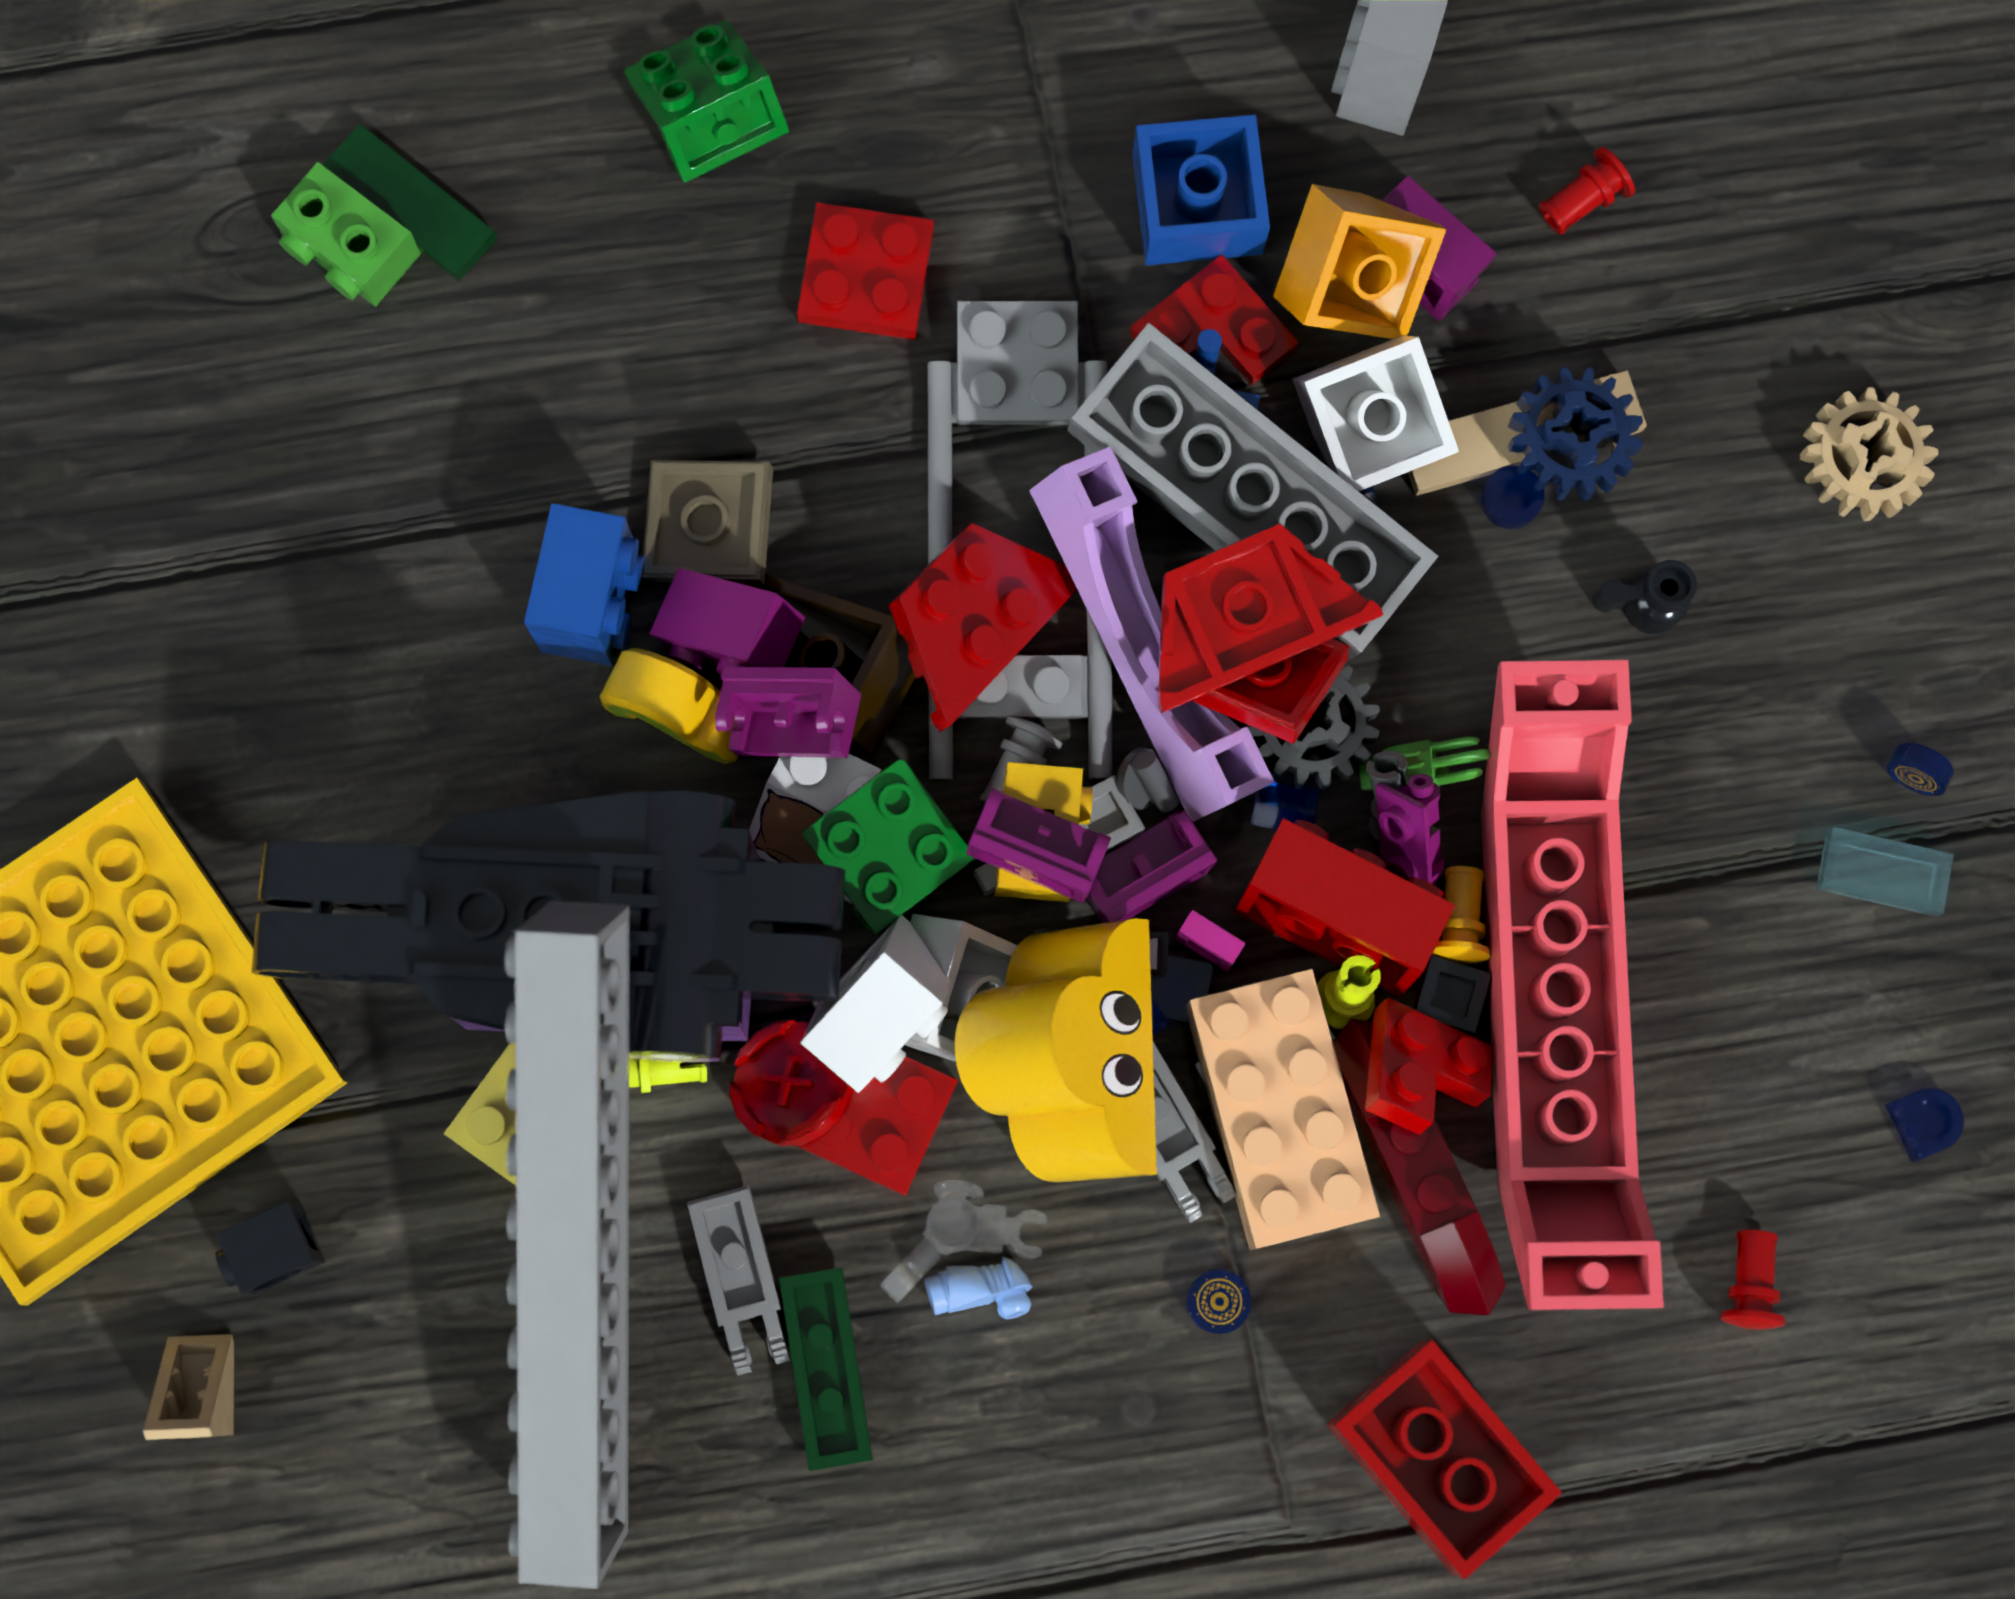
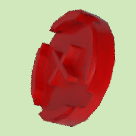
M794 1020L776 1021L757 1031L740 1049L734 1063L737 1069L734 1074V1082L730 1081L729 1097L737 1119L751 1134L779 1146L805 1145L825 1135L842 1117L852 1093V1087L800 1043L809 1022H795Z

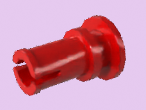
M1600 146L1595 149L1594 156L1597 163L1594 166L1586 163L1579 169V177L1549 199L1539 203V211L1542 217L1558 235L1564 234L1566 229L1599 205L1603 207L1611 205L1615 201L1614 194L1617 192L1625 198H1630L1635 194L1634 183L1628 170L1620 159L1606 147Z
M1762 1230L1737 1231L1735 1286L1728 1288V1298L1734 1301V1309L1720 1312V1319L1730 1325L1750 1330H1767L1785 1326V1317L1773 1313V1304L1780 1303V1292L1774 1289L1778 1235Z

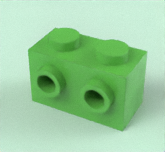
M319 162L312 167L271 215L283 235L278 242L291 256L304 265H308L313 259L328 271L325 275L326 280L341 294L350 300H354L359 294L375 307L421 254L412 233Z

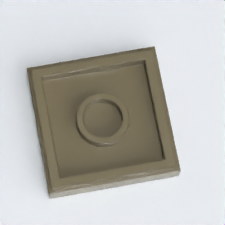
M651 460L643 546L645 561L642 579L646 583H672L677 569L682 568L744 585H764L773 481L772 465L769 462Z

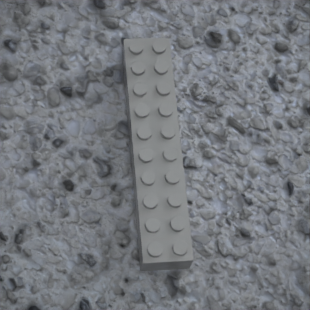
M550 901L515 931V936H510L505 956L507 975L515 977V1002H512L508 1008L506 1037L508 1043L516 1044V1069H511L506 1087L507 1106L510 1110H516V1134H512L507 1148V1170L509 1175H516V1199H513L509 1206L507 1234L510 1240H517V1264H513L510 1269L507 1286L509 1303L517 1305V1328H513L509 1338L508 1364L510 1368L517 1369L518 1391H514L511 1396L508 1411L509 1429L511 1432H518V1454L513 1456L509 1470V1491L511 1495H518V1516H515L512 1521L509 1535V1552L511 1557H518L519 1583L597 1589L628 1534L629 905Z

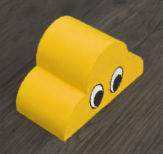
M1134 918L1035 933L1028 936L1016 947L1011 956L1006 973L1005 987L986 989L977 993L968 1001L959 1017L955 1033V1059L965 1090L971 1099L983 1110L994 1115L1008 1116L1010 1135L1018 1157L1024 1166L1041 1180L1048 1182H1072L1157 1175L1149 920Z

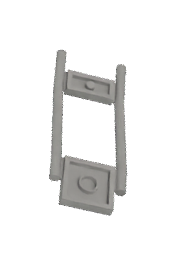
M957 301L958 363L948 361L928 362V564L952 541V423H958V425H1069L1071 417L1108 373L1107 362L1105 361L1078 362V301ZM1084 445V457L1094 453ZM1088 610V656L1016 655L958 718H1088V779H1108L1113 776L1112 659ZM928 688L929 780H953V724L941 732L933 725L930 714L937 709Z

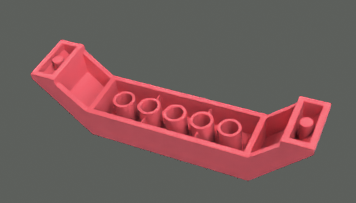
M1628 660L1501 661L1497 671L1488 748L1491 755L1486 765L1481 808L1486 946L1491 950V957L1487 961L1488 973H1492L1488 991L1490 1036L1493 1047L1492 1080L1497 1187L1528 1310L1664 1308L1660 1241L1655 1239L1638 1171L1619 794L1628 726L1632 723Z

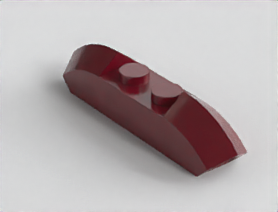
M1351 1018L1333 1042L1346 1094L1434 1287L1450 1313L1489 1316L1505 1290L1506 1283L1477 1208L1435 1118L1434 1123L1419 1135L1365 1110L1373 1022Z

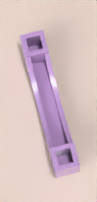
M1111 446L1059 467L1029 491L1188 816L1194 822L1274 783L1247 726L1240 729L1228 716L1193 701L1163 714L1160 713L1157 703L1161 610L1152 590L1138 544L1132 506L1138 501Z

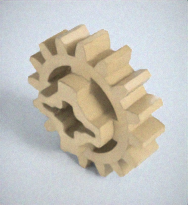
M1868 387L1857 402L1855 396L1850 391H1846L1836 400V407L1827 403L1816 414L1819 422H1812L1804 432L1803 436L1814 444L1808 445L1800 453V460L1814 463L1815 468L1804 479L1807 484L1821 482L1824 485L1825 489L1818 498L1822 504L1833 497L1841 501L1839 515L1843 517L1855 506L1860 507L1863 521L1873 519L1878 514L1880 508L1888 518L1893 517L1903 508L1902 502L1909 506L1913 504L1923 494L1919 486L1924 487L1935 475L1930 468L1924 465L1929 464L1938 456V449L1924 446L1923 440L1934 430L1931 425L1917 427L1912 420L1920 410L1916 405L1904 412L1897 408L1899 402L1898 393L1893 392L1884 402L1877 401L1875 389ZM1853 420H1868L1867 424L1860 427L1849 423L1846 427L1841 426ZM1872 439V443L1870 445L1869 450H1871L1870 460L1873 462V464L1865 471V467L1869 460L1866 458L1868 454V449L1865 447V445ZM1892 481L1897 483L1896 485L1886 489H1869L1870 485L1876 482H1880L1887 486Z

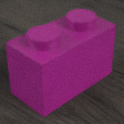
M678 568L649 634L670 649L667 658L694 671H701L704 664L716 667L715 671L721 675L723 667H784L805 616L777 593Z

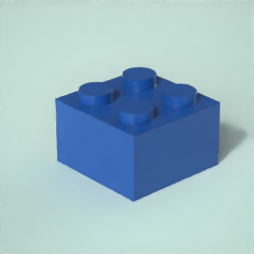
M1256 115L1136 125L1132 157L1145 265L1216 259L1220 255H1223L1225 258L1263 255L1270 223Z
M551 503L524 620L525 626L541 653L613 666L616 649H626L631 632L632 615L625 613L629 590L638 592L640 589L645 556L638 555V539L633 538L625 517Z

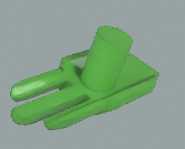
M1471 736L1435 743L1427 739L1392 746L1383 750L1396 751L1404 755L1407 760L1409 778L1416 774H1426L1431 776L1433 782L1439 787L1440 785L1467 781L1481 776L1483 771L1480 767L1449 773L1448 767L1488 760L1491 755L1488 749H1477L1436 757L1438 752L1477 745L1480 739ZM1373 757L1367 760V762L1369 760L1375 762ZM1367 762L1365 765L1359 764L1361 789L1373 791L1366 770Z

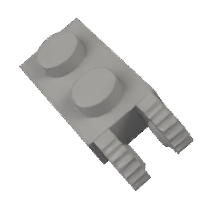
M1153 1042L1156 1176L1160 1182L1165 1180L1174 1200L1188 1222L1191 1223L1202 1216L1200 1203L1192 1190L1188 1189L1178 1172L1179 1170L1198 1160L1207 1177V1182L1216 1197H1219L1225 1203L1234 1198L1236 1193L1212 1152L1216 1147Z
M747 1185L687 1202L718 1326H724L736 1374L741 1375L752 1372L751 1352L748 1343L745 1342L739 1322L758 1316H763L767 1331L766 1342L770 1356L774 1358L776 1365L790 1361L783 1327L778 1314L782 1307L750 1186Z

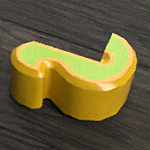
M631 648L621 652L599 696L606 710L617 717L630 719L638 717L717 762L730 764L736 762L739 757L729 749L731 730L734 726V714L730 731L716 730L715 717L721 690L714 687L708 680L692 669L657 653L638 648Z

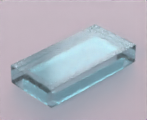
M1831 827L1826 832L1816 889L1937 917L1944 914L1954 854Z

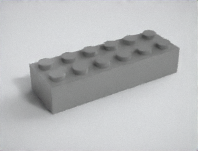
M1150 323L1145 326L1071 417L1067 429L1071 435L1094 453L1111 446L1126 479L1215 551L1277 524H1281L1303 542L1304 548L1316 558H1322L1341 574L1340 578L1366 600L1372 599L1377 603L1384 614L1381 618L1334 638L1350 646L1349 659L1354 658L1366 648L1438 558L1437 554Z

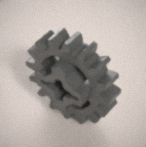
M1347 665L1341 670L1314 712L1317 713L1323 704L1327 706L1321 716L1323 719L1320 727L1315 728L1312 733L1308 732L1303 741H1298L1297 738L1294 744L1286 741L1282 746L1276 736L1252 726L1248 728L1254 741L1261 740L1263 744L1259 751L1264 761L1271 758L1276 763L1272 772L1274 780H1278L1288 771L1294 774L1295 789L1301 790L1308 777H1315L1319 789L1325 790L1330 784L1331 773L1333 772L1344 782L1352 777L1353 769L1349 762L1350 760L1357 764L1365 765L1371 754L1361 743H1375L1380 733L1373 726L1366 725V722L1376 718L1380 709L1379 705H1364L1362 699L1371 688L1368 682L1355 687L1348 682L1352 675L1353 667ZM1341 700L1350 712L1352 732H1350L1351 727L1341 719L1339 709ZM1320 751L1331 756L1329 759L1319 761L1301 759L1304 754Z

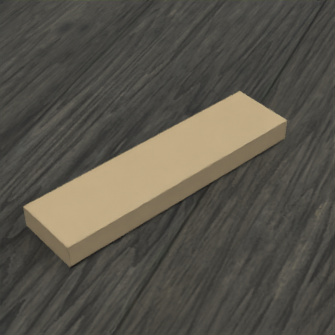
M1628 370L1595 379L1594 383L1601 386L1607 379L1613 377L1616 379V384L1611 393L1616 398L1627 394L1633 396L1634 399L1625 412L1627 416H1642L1643 423L1636 432L1630 435L1642 432L1647 424ZM1517 402L1450 420L1449 424L1459 452L1409 471L1408 475L1415 496L1517 468L1525 458L1524 452L1514 453L1508 450V445L1512 438L1520 434L1508 428V423L1513 413L1522 412L1516 405ZM1554 403L1548 405L1540 412L1537 426L1542 425L1545 420L1553 419ZM1567 426L1565 433H1574L1572 426ZM1577 435L1579 442H1583L1586 438L1585 435Z

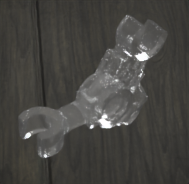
M962 1180L938 1182L933 1188L939 1202L932 1207L927 1215L926 1229L922 1233L925 1236L924 1239L881 1283L880 1287L895 1302L899 1303L943 1254L948 1257L951 1253L965 1250L1001 1254L1003 1245H1007L1015 1255L1022 1259L1032 1260L1039 1258L1042 1254V1248L1025 1245L1020 1239L1019 1231L1027 1223L1045 1225L1047 1215L1040 1211L1027 1210L1021 1212L1016 1217H1006L1005 1205L983 1204V1207L974 1206L966 1200V1196L969 1198H983L984 1192L978 1185Z

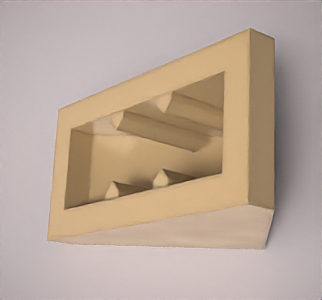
M232 1334L168 1337L143 1429L145 1440L234 1435V1341Z

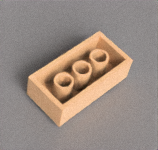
M1313 969L1189 1000L1185 1010L1232 1187L1236 1193L1235 1198L1249 1250L1380 1217Z

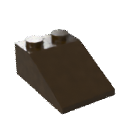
M765 573L764 585L747 586L777 593L805 616L784 667L835 668L861 694L850 748L874 757L915 679V674L908 658V644L905 638L898 632L893 616ZM705 664L700 675L711 684L722 688L723 680L721 675L715 671L716 667Z

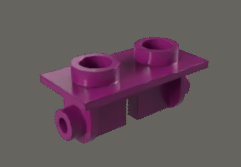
M1426 774L1411 776L1408 779V784L1399 791L1379 782L1376 785L1381 859L1386 863L1385 870L1407 881L1409 878L1415 877L1435 885L1445 870L1444 860L1441 857L1440 829L1432 826L1439 820V786L1433 782L1431 776Z

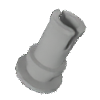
M1007 717L1005 723L1013 727L1015 731L1010 741L1003 739L1000 748L1005 751L984 794L982 793L979 799L987 802L992 788L1000 791L1003 790V777L1007 762L1046 765L1047 759L1043 755L1048 745L1060 749L1062 742L1047 729L1034 722L1016 717Z

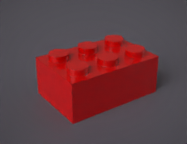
M1283 818L1268 844L1234 914L1340 968L1352 956L1362 955L1372 959L1375 965L1371 968L1370 974L1377 969L1381 973L1380 982L1377 987L1400 998L1424 972L1455 904L1443 899V892L1428 881L1411 877L1407 881L1385 870L1386 863L1368 851L1352 849L1350 852L1328 841L1330 838L1328 833L1317 825L1304 820H1296L1295 823H1292Z
M1423 1340L1416 1344L1326 1423L1327 1427L1453 1576L1463 1580L1469 1577L1562 1494L1560 1489L1433 1340Z

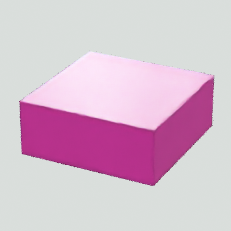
M1193 910L1175 938L1177 942L1225 972H1228L1246 944Z

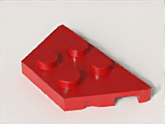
M971 523L889 604L898 632L905 638L908 644V658L916 679L925 677L937 709L930 714L933 725L940 732L957 720L1077 590L1066 565Z
M1277 524L1169 571L1163 576L1157 703L1160 713L1168 712L1375 621L1384 615L1382 609L1372 599L1366 600L1340 578L1341 574L1325 560L1316 558L1304 548L1303 542L1281 524Z

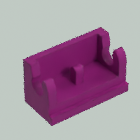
M1407 176L1382 201L1438 223L1447 229L1419 303L1420 306L1440 322L1480 280L1478 276L1492 263L1497 253L1412 178Z
M723 667L721 674L723 685L716 710L715 724L717 731H730L734 714V726L731 730L729 749L737 756L848 758L861 694L835 668Z
M992 788L968 844L966 855L1083 903L1093 885L1111 837L1100 832L1096 833Z
M1177 811L1168 816L1167 819L1104 855L1087 900L1101 923L1132 919L1213 871L1218 860L1207 846L1185 811L1181 813Z

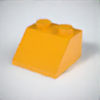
M1312 184L1273 297L1303 325L1395 339L1403 335L1407 336L1447 229L1438 223L1366 194Z

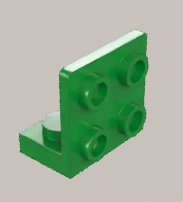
M727 20L716 25L704 26L694 32L691 37L664 50L650 52L643 56L639 62L624 70L629 84L658 125L676 172L684 183L790 132L768 73Z
M901 759L895 760L802 831V837L823 865L835 866L845 870L844 893L854 905L851 910L863 926L875 934L976 859L966 855L968 847L907 763Z

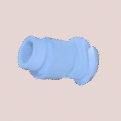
M1002 1257L1001 1264L996 1265L991 1264L981 1267L973 1265L946 1266V1270L937 1272V1275L924 1278L928 1299L934 1315L989 1305L996 1301L999 1315L1004 1319H1012L1028 1313L1031 1308V1301L1026 1293L1032 1288L1030 1280L1016 1262L1006 1257Z

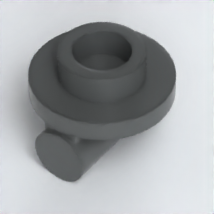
M1140 747L1134 749L1125 757L1118 769L1117 788L1127 802H1131L1133 808L1142 810L1155 805L1159 811L1168 812L1179 804L1180 799L1155 750Z

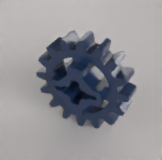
M1564 367L1561 368L1556 376L1555 384L1545 375H1542L1533 386L1535 394L1528 391L1523 392L1516 404L1522 412L1513 413L1508 423V428L1520 434L1512 438L1508 445V450L1514 453L1524 452L1525 458L1521 461L1517 471L1519 474H1524L1534 470L1539 475L1534 489L1540 491L1549 482L1557 485V499L1564 500L1571 488H1577L1582 501H1587L1595 492V484L1605 493H1608L1618 483L1616 475L1622 477L1628 475L1635 465L1628 456L1637 455L1643 446L1641 439L1630 434L1638 430L1643 423L1642 416L1637 415L1627 416L1625 412L1634 399L1631 394L1616 398L1611 393L1615 387L1616 379L1610 377L1600 386L1594 383L1593 369L1587 368L1580 380H1573L1569 368ZM1554 403L1553 419L1545 420L1542 425L1537 426L1540 412L1548 405ZM1567 426H1572L1574 433H1565ZM1577 435H1585L1586 438L1583 442H1579ZM1613 442L1610 457L1597 466L1596 459L1599 456L1597 449L1605 448L1608 443Z

